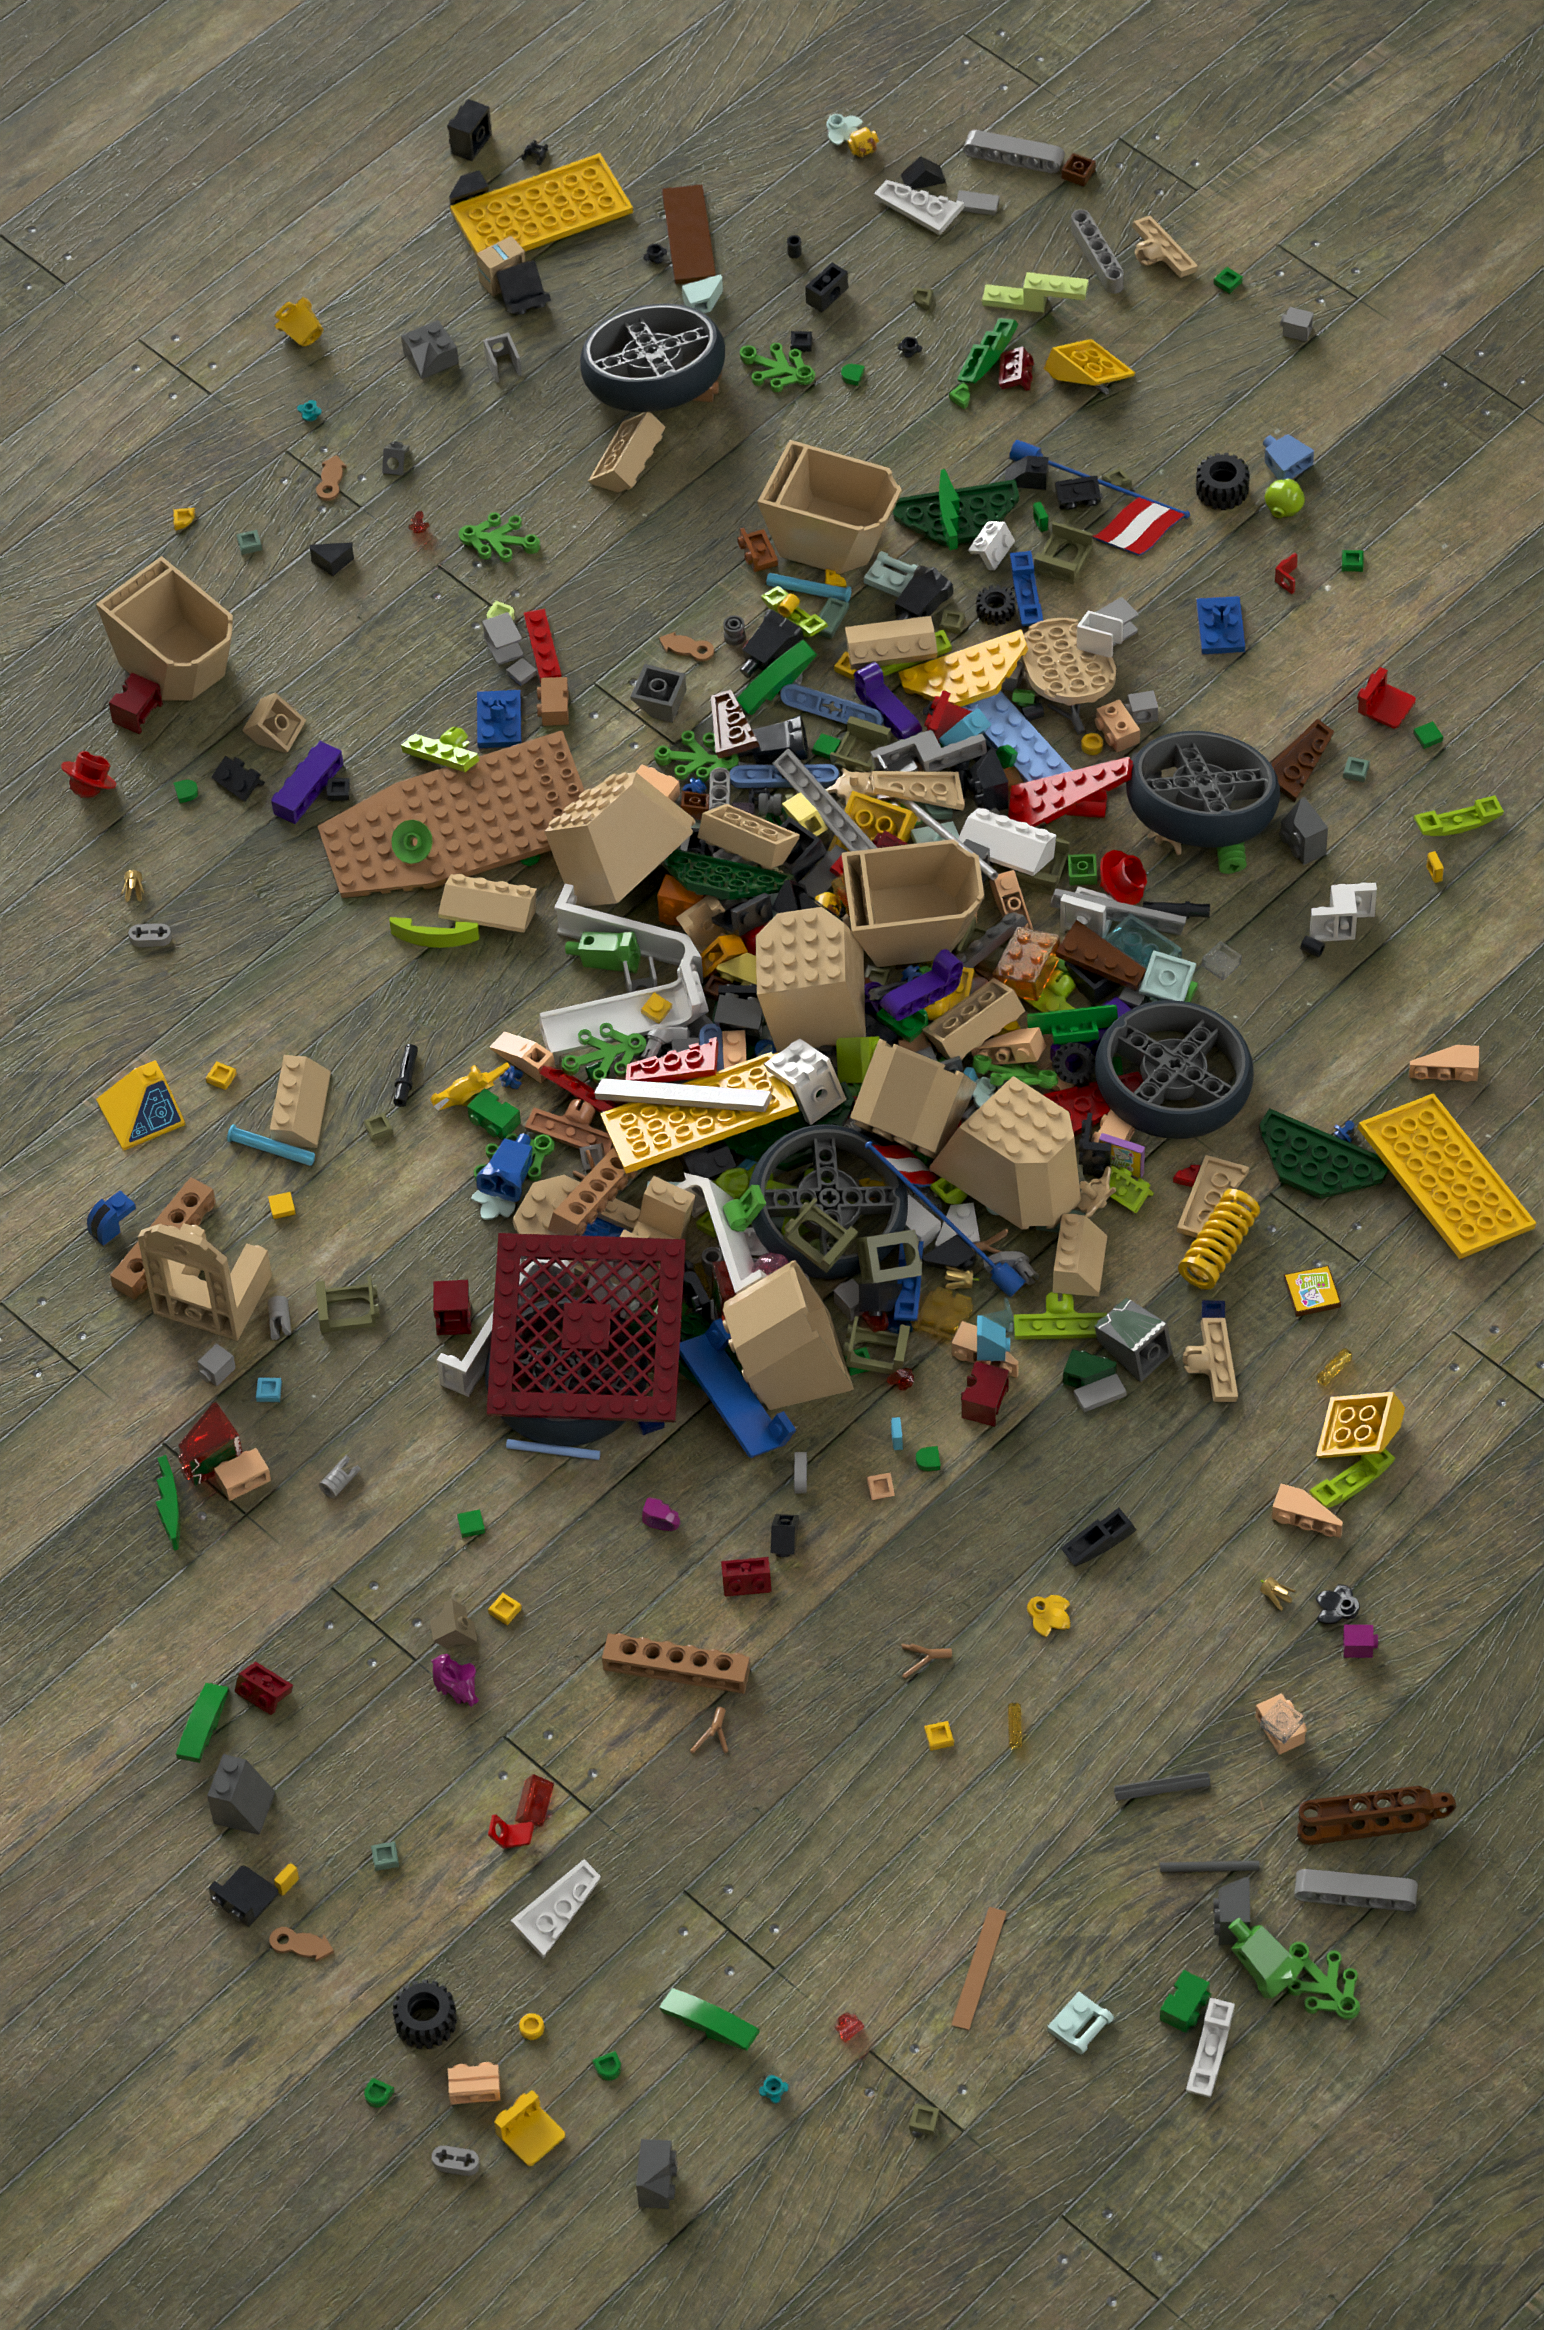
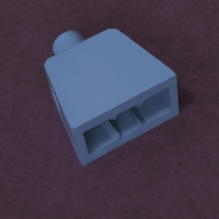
M1269 435L1263 441V446L1266 447L1265 463L1278 480L1292 479L1313 465L1314 450L1290 435H1285L1279 440Z

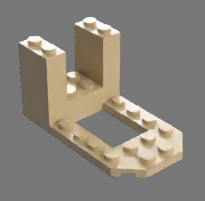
M566 1175L534 1182L513 1217L512 1223L518 1234L557 1235L548 1230L552 1214L581 1182ZM653 1176L644 1192L641 1210L615 1198L613 1202H608L604 1212H599L597 1217L627 1229L623 1230L620 1237L686 1239L695 1194ZM584 1261V1262H585L589 1267H591V1266H592L595 1262H597V1261ZM580 1263L574 1267V1273L579 1276L586 1271ZM654 1263L660 1269V1264ZM648 1266L643 1276L649 1280L656 1272ZM615 1276L610 1278L613 1284H620ZM660 1278L652 1284L656 1290L659 1288ZM640 1281L638 1289L644 1284L642 1281ZM647 1288L639 1296L647 1303L653 1298L654 1294Z
M183 1223L179 1230L174 1226L158 1224L141 1230L138 1235V1242L154 1314L238 1341L272 1277L268 1250L259 1245L253 1246L246 1243L230 1274L227 1257L206 1240L205 1230L197 1225ZM201 1270L205 1272L206 1281L198 1278Z

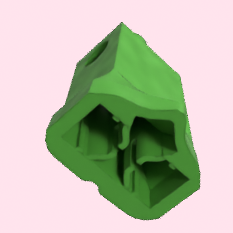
M634 931L622 933L583 932L580 942L567 941L565 946L566 955L580 956L583 967L624 972L623 961H627L629 973H637L641 960V951Z
M1240 1918L1234 1920L1228 1928L1239 1939L1231 1950L1255 1979L1259 1991L1264 1998L1275 1997L1296 1980L1305 1963L1298 1957L1291 1955L1262 1925L1252 1926L1249 1929Z

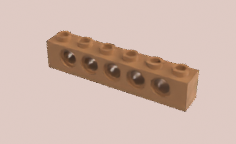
M613 1147L553 1212L548 1230L557 1235L582 1236L587 1225L593 1224L597 1214L604 1212L608 1202L614 1201L618 1191L624 1190L628 1180L634 1179L638 1170L626 1174Z
M190 1177L150 1227L162 1224L174 1226L180 1230L183 1223L199 1226L203 1216L207 1211H211L215 1205L213 1189ZM139 1242L134 1245L110 1274L112 1287L134 1300L140 1293H144L148 1287Z
M608 1633L602 1656L603 1670L743 1694L745 1693L750 1672V1657L740 1653L729 1654L716 1649L705 1650L693 1645L681 1646L669 1641L657 1642L645 1637L633 1638L620 1633ZM628 1652L634 1653L632 1655H626V1653ZM657 1656L655 1659H650L649 1657ZM680 1660L681 1662L673 1663L672 1661ZM704 1664L702 1667H697L696 1665ZM721 1668H728V1670H726V1671H721V1670H719V1669H721Z

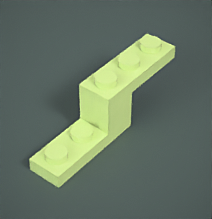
M1027 272L1023 289L986 284L982 305L1044 312L1047 296L1085 300L1088 279Z

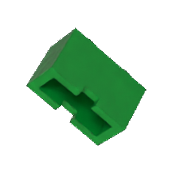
M484 1088L467 1106L469 1120L474 1125L486 1129L491 1136L504 1140L508 1134H511L521 1124L520 1110L506 1101L501 1104L498 1102V1096Z
M1183 1969L1174 1985V1988H1176L1174 1995L1169 1993L1160 2008V2021L1187 2033L1190 2026L1194 2027L1200 2017L1199 2011L1202 2006L1206 2007L1212 1993H1210V1982Z

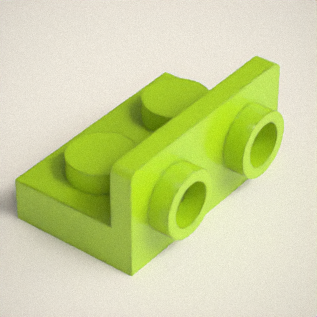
M1112 1165L1109 1186L1110 1189L1112 1187L1116 1188V1192L1109 1197L1137 1213L1148 1195L1153 1196L1154 1192L1149 1189L1151 1185L1141 1178L1138 1181L1131 1178L1133 1173L1121 1166L1117 1169Z

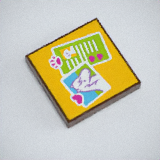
M1329 1265L1284 1275L1283 1279L1296 1317L1341 1308V1301Z

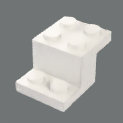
M1364 882L1360 884L1331 885L1330 907L1311 908L1310 937L1318 941L1354 940L1357 918L1375 917L1376 883Z

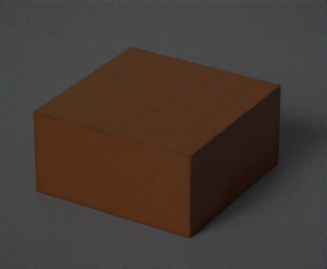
M1072 153L1061 170V179L1085 187L1096 170V161Z
M682 791L680 808L694 819L701 820L702 814L709 809V794Z

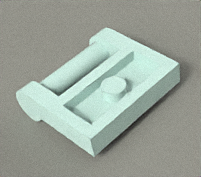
M880 551L876 561L864 576V583L899 597L913 578L917 565L912 564L911 566L889 557L888 553ZM887 564L908 574L906 576L883 567V565Z
M1078 1992L1048 2025V2032L1077 2053L1083 2054L1087 2050V2045L1105 2024L1111 2023L1114 2016L1110 2011L1102 2009L1085 1995ZM1093 2015L1097 2017L1096 2021L1081 2038L1076 2039L1075 2036Z

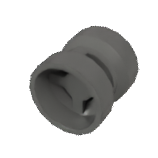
M737 615L727 617L723 622L724 640L729 645L743 643L745 640V623L743 618Z
M760 793L759 815L772 813L774 816H781L782 794H774L769 797L766 793Z

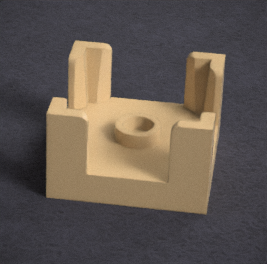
M707 895L676 917L700 953L715 941L720 933L733 934L712 923L713 916L726 911L715 896Z

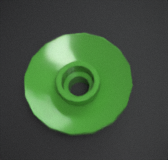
M406 820L399 824L393 832L391 839L392 850L402 862L409 864L419 863L431 852L433 844L432 834L429 828L421 821ZM414 838L418 841L416 846L413 845Z

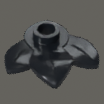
M1338 1584L1334 1591H1322L1315 1596L1316 1602L1323 1608L1317 1617V1621L1320 1623L1335 1624L1342 1618L1347 1620L1353 1619L1359 1613L1360 1604L1353 1597L1352 1589L1346 1585Z

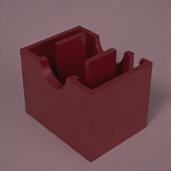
M132 672L126 679L125 685L122 686L123 693H115L109 701L112 723L140 735L142 732L140 725L145 723L146 717L153 708L161 707L163 702L158 683Z
M468 1280L433 1281L434 1319L436 1320L437 1336L472 1334V1304L470 1302Z
M975 1361L971 1376H967V1386L969 1387H966L965 1391L961 1392L962 1418L995 1427L997 1424L996 1415L999 1414L1006 1392L1008 1393L1009 1370Z

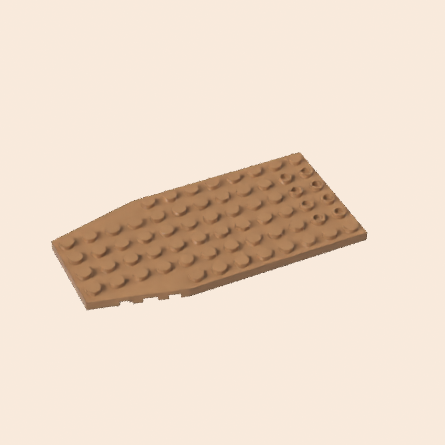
M563 731L479 756L480 761L466 772L445 767L397 782L318 825V830L341 898L370 895L371 892L379 891L382 894L391 893V890L397 889L411 891L415 887L430 889L446 884L451 874H462L465 877H469L551 851L544 831L550 827V821L558 816H562L565 813L564 809L571 803H576L580 799L579 795L585 791ZM413 819L421 821L429 828L433 844L431 852L424 860L419 863L409 864L402 862L396 857L392 850L391 839L394 830L399 824ZM414 838L413 845L416 846L418 841Z

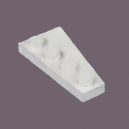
M888 180L874 193L876 200L938 235L964 209V202H952L947 197H935L929 195V192L911 190L909 186Z
M585 1859L582 1860L516 1915L510 1924L544 1959L598 1884L601 1876Z

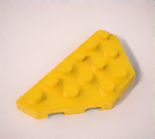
M1022 629L898 673L905 693L911 695L916 693L922 695L924 699L933 701L935 696L940 697L942 690L951 693L948 702L962 707L997 695L1002 689L1001 685L1004 680L1009 678L1018 666L1017 661L1027 653L1028 647Z

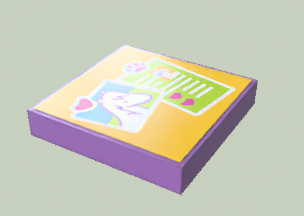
M1102 1133L1099 1143L1112 1144L1111 1166L1113 1165L1117 1169L1122 1166L1133 1173L1131 1176L1142 1178L1144 1174L1145 1147Z

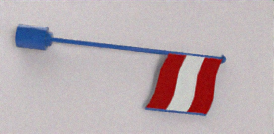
M1020 440L1014 442L1009 455V459L1016 462L1026 456L1043 457L1041 448ZM1049 461L1050 466L1079 477H1089V475ZM1098 479L1099 484L1137 499L1122 509L1105 529L1093 536L1095 540L1141 556L1150 550L1173 525L1183 518L1187 519L1190 517L1188 510L1184 512Z
M871 1141L867 1142L865 1148H869L993 1268L990 1271L993 1275L990 1279L1011 1298L1026 1281L1007 1262L1003 1265L1000 1262L995 1265L916 1188L930 1186L938 1181L939 1178L907 1147L902 1145L878 1146L872 1145L873 1142Z

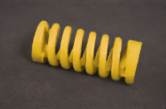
M1227 1189L1223 1193L1213 1213L1210 1214L1208 1221L1203 1225L1196 1240L1192 1242L1190 1249L1186 1252L1185 1258L1178 1265V1270L1186 1281L1201 1289H1212L1216 1285L1220 1277L1219 1273L1224 1272L1225 1264L1231 1261V1255L1236 1253L1237 1246L1243 1241V1236L1247 1235L1248 1228L1254 1224V1218L1258 1217L1261 1212L1260 1206L1254 1198L1238 1189ZM1237 1201L1246 1204L1252 1210V1212H1249L1243 1206L1236 1204ZM1226 1220H1229V1221L1233 1222V1223L1236 1224L1239 1228H1236V1227L1232 1226V1225L1229 1224ZM1220 1229H1223V1230L1227 1231V1232L1230 1233L1233 1237H1230V1236L1226 1235V1234L1223 1233ZM1214 1238H1217V1239L1221 1240V1241L1224 1242L1228 1247H1226V1246L1220 1244V1243L1217 1242ZM1208 1247L1215 1249V1250L1218 1251L1222 1256H1220V1255L1214 1253V1252L1211 1251ZM1202 1256L1209 1258V1259L1212 1260L1216 1265H1214V1264L1208 1262V1261L1205 1260ZM1187 1267L1195 1276L1200 1278V1280H1197L1194 1277H1192L1189 1274Z

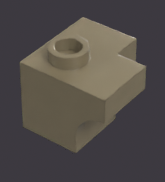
M453 1599L444 1602L442 1613L430 1620L433 1641L446 1649L460 1644L471 1646L477 1643L475 1623L467 1618L466 1607Z

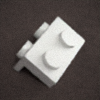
M987 522L969 548L970 554H980L987 569L995 570L1015 540L1005 522Z

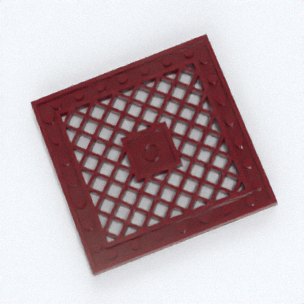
M498 1233L487 1416L676 1423L686 1240ZM537 1259L549 1261L545 1265H542ZM561 1260H571L572 1262L566 1267ZM584 1261L597 1262H595L591 1267H589ZM531 1262H534L539 1270L530 1276L524 1269ZM608 1262L620 1263L613 1268ZM557 1263L563 1270L553 1277L547 1270ZM580 1263L586 1271L577 1278L571 1270ZM631 1263L643 1264L636 1269ZM654 1263H659L660 1269ZM603 1264L609 1272L600 1279L594 1271ZM627 1265L633 1273L624 1280L617 1272ZM648 1266L656 1272L649 1280L641 1274ZM520 1273L527 1279L521 1286H519ZM544 1273L551 1281L541 1288L535 1280ZM568 1274L574 1282L564 1289L558 1281ZM591 1275L597 1283L588 1290L581 1282ZM612 1276H615L620 1284L611 1290L605 1283ZM638 1277L644 1284L634 1291L629 1283ZM660 1278L658 1292L652 1284ZM532 1284L538 1292L529 1299L522 1291ZM555 1285L561 1293L552 1300L546 1292ZM579 1286L585 1293L578 1300H575L569 1293ZM602 1287L608 1295L599 1302L593 1293ZM625 1287L632 1295L622 1302L616 1294ZM649 1288L655 1296L646 1303L639 1295ZM520 1295V1297L525 1301V1303L518 1309V1299ZM543 1296L549 1304L540 1311L533 1303ZM566 1296L571 1303H564L563 1311L557 1303ZM589 1297L595 1304L583 1302ZM612 1298L619 1304L613 1312H611V1304H606ZM636 1299L643 1307L633 1314L627 1306ZM657 1301H658V1314H656V1313L650 1308V1307H651L653 1304H655ZM528 1307H531L536 1312V1315L527 1321L521 1314ZM554 1308L560 1315L550 1322L545 1314ZM624 1310L630 1318L621 1325L615 1319V1316ZM645 1311H648L654 1317L647 1325H644L638 1319ZM518 1317L524 1325L516 1332ZM541 1318L548 1326L538 1333L532 1325ZM563 1320V1330L561 1333L555 1326ZM612 1321L618 1329L610 1335ZM635 1321L641 1330L632 1336L626 1328ZM657 1323V1332L655 1337L649 1329ZM529 1329L535 1337L526 1344L520 1336ZM552 1330L558 1338L549 1345L543 1337ZM620 1333H623L629 1340L619 1347L614 1339ZM646 1333L653 1341L643 1348L637 1340ZM517 1340V1342L523 1348L515 1354V1345ZM540 1341L546 1349L537 1356L530 1348ZM562 1342L561 1348L567 1352L560 1357L554 1349ZM609 1344H611L617 1351L607 1358L602 1352H609ZM634 1344L640 1352L631 1359L624 1351ZM654 1346H656L655 1360L648 1353ZM578 1351L591 1352L584 1358ZM528 1352L533 1360L524 1367L518 1359ZM551 1353L557 1361L548 1368L542 1362V1359ZM574 1353L581 1361L571 1368L565 1360ZM598 1354L604 1362L594 1369L589 1361ZM621 1355L628 1363L618 1370L612 1362ZM645 1356L651 1364L642 1371L635 1363ZM514 1363L521 1369L515 1376ZM538 1363L545 1371L535 1378L529 1370ZM562 1364L568 1372L561 1379H558L553 1371ZM585 1365L592 1373L582 1380L576 1372ZM609 1366L615 1374L606 1381L599 1373ZM633 1367L639 1375L630 1382L623 1374ZM653 1369L654 1383L647 1376V1374ZM526 1374L532 1383L523 1390L517 1381ZM549 1375L556 1383L546 1390L540 1382ZM573 1376L579 1384L570 1391L563 1383ZM597 1377L603 1385L593 1392L587 1384ZM620 1378L626 1386L617 1393L611 1387V1384ZM643 1378L650 1386L643 1393H640L634 1386ZM513 1386H514L519 1392H512V1391H513ZM537 1386L543 1393L530 1391ZM559 1387H561L565 1393L553 1392L556 1391ZM584 1388L589 1394L577 1393ZM608 1389L613 1395L600 1394L604 1390ZM631 1389L636 1396H624V1394Z

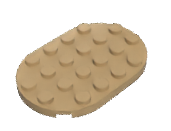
M1046 619L1031 625L1029 631L1024 634L1028 651L1020 659L1032 688L1038 695L1068 706L1087 702L1092 703L1106 695L1113 688L1116 681V666L1113 658L1077 649V626L1079 624L1077 619Z

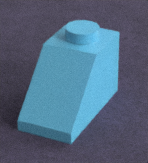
M977 708L941 736L939 741L946 747L949 744L963 741L971 736L984 734L992 724L981 710Z
M977 1315V1361H1005V1352H1010V1338H1006V1328L982 1315Z

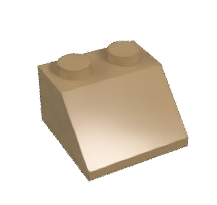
M275 692L260 699L242 731L258 745L287 753L306 719Z

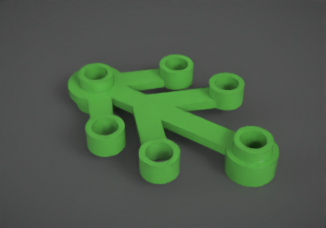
M773 343L770 346V354L776 357L777 361L757 355L755 347L750 345L740 349V359L744 364L756 363L771 368L770 370L757 371L752 374V383L756 386L762 385L765 379L783 374L791 375L771 380V390L773 392H780L783 390V386L793 383L807 385L815 379L814 370L810 366L804 365L801 352L798 349H793L789 352V361L795 363L796 368L789 366L780 343Z
M493 512L488 515V520L477 526H464L458 533L462 543L473 545L481 559H489L492 553L491 547L483 545L480 540L488 541L499 554L502 562L512 560V551L509 548H504L501 543L523 546L524 551L528 554H534L540 550V540L536 535L529 534L525 538L504 535L512 530L521 528V518L517 515L511 516L509 523L489 533L484 532L491 527H497L501 524L500 514Z
M684 731L681 739L682 743L688 745L694 753L671 751L667 746H659L654 752L655 762L661 766L668 765L672 760L691 762L686 766L678 765L675 767V777L679 780L686 779L690 773L697 770L696 778L706 782L709 780L713 769L722 767L730 772L739 763L737 754L718 759L713 733L704 734L703 744L705 747L711 748L716 755L708 754L696 742L692 731ZM707 763L713 764L709 768L702 767Z
M603 1023L599 1028L601 1037H610L621 1043L611 1045L593 1037L589 1030L583 1029L578 1033L579 1043L583 1045L588 1044L599 1050L578 1057L574 1055L565 1056L562 1060V1071L567 1075H575L578 1073L580 1066L603 1059L600 1067L593 1071V1080L596 1083H600L602 1078L606 1079V1074L616 1055L625 1052L622 1060L614 1066L615 1074L619 1077H624L627 1064L631 1063L634 1056L644 1052L646 1040L638 1033H632L627 1036L614 1030L610 1023ZM608 1028L610 1032L605 1033L602 1030ZM587 1035L589 1038L582 1039L581 1036ZM637 1041L639 1044L632 1045L631 1042ZM568 1061L575 1062L573 1065L567 1064ZM618 1067H624L625 1070H624V1071H618L617 1068H618ZM601 1073L604 1076L602 1078H597L596 1074Z
M975 1055L973 1059L975 1072L982 1074L987 1073L988 1070L999 1072L991 1074L990 1084L1001 1086L1004 1080H1010L1013 1076L1026 1085L1039 1084L1040 1087L1046 1089L1053 1088V1086L1058 1084L1057 1073L1050 1070H1040L1034 1064H1026L1023 1069L1017 1063L1002 1064V1066L991 1064L992 1059L984 1055Z
M511 1133L505 1139L516 1140L518 1135ZM544 1134L531 1139L529 1146H532V1157L535 1156L533 1165L528 1170V1178L531 1181L541 1179V1166L544 1157L550 1155L555 1148L554 1141ZM494 1143L488 1144L485 1148L486 1156L491 1159L495 1152L491 1153L489 1151H497L499 1146ZM486 1164L478 1165L474 1169V1178L476 1182L478 1173L486 1166ZM538 1172V1174L532 1175L531 1173Z
M1303 1942L1293 1943L1289 1948V1953L1293 1956L1296 1953L1303 1955L1299 1959L1305 1963L1304 1969L1317 1983L1303 1982L1296 1978L1293 1983L1288 1985L1289 1993L1293 1996H1298L1302 1992L1329 1995L1334 2001L1318 2000L1314 1996L1307 1997L1304 2009L1311 2014L1316 2013L1318 2010L1335 2011L1342 2019L1350 2020L1355 2018L1360 2011V2004L1353 1997L1354 1984H1356L1358 1979L1357 1971L1352 1968L1344 1970L1342 1977L1345 1983L1343 1995L1336 1988L1338 1967L1342 1959L1341 1954L1338 1951H1330L1327 1954L1328 1975L1326 1977L1309 1958L1308 1946ZM1336 1957L1338 1958V1961L1333 1962L1330 1960V1958ZM1351 1974L1354 1978L1347 1979L1346 1975ZM1298 1985L1300 1988L1295 1990L1291 1986ZM1313 2002L1316 2006L1309 2007L1307 2004ZM1349 2006L1351 2010H1344L1343 2007Z

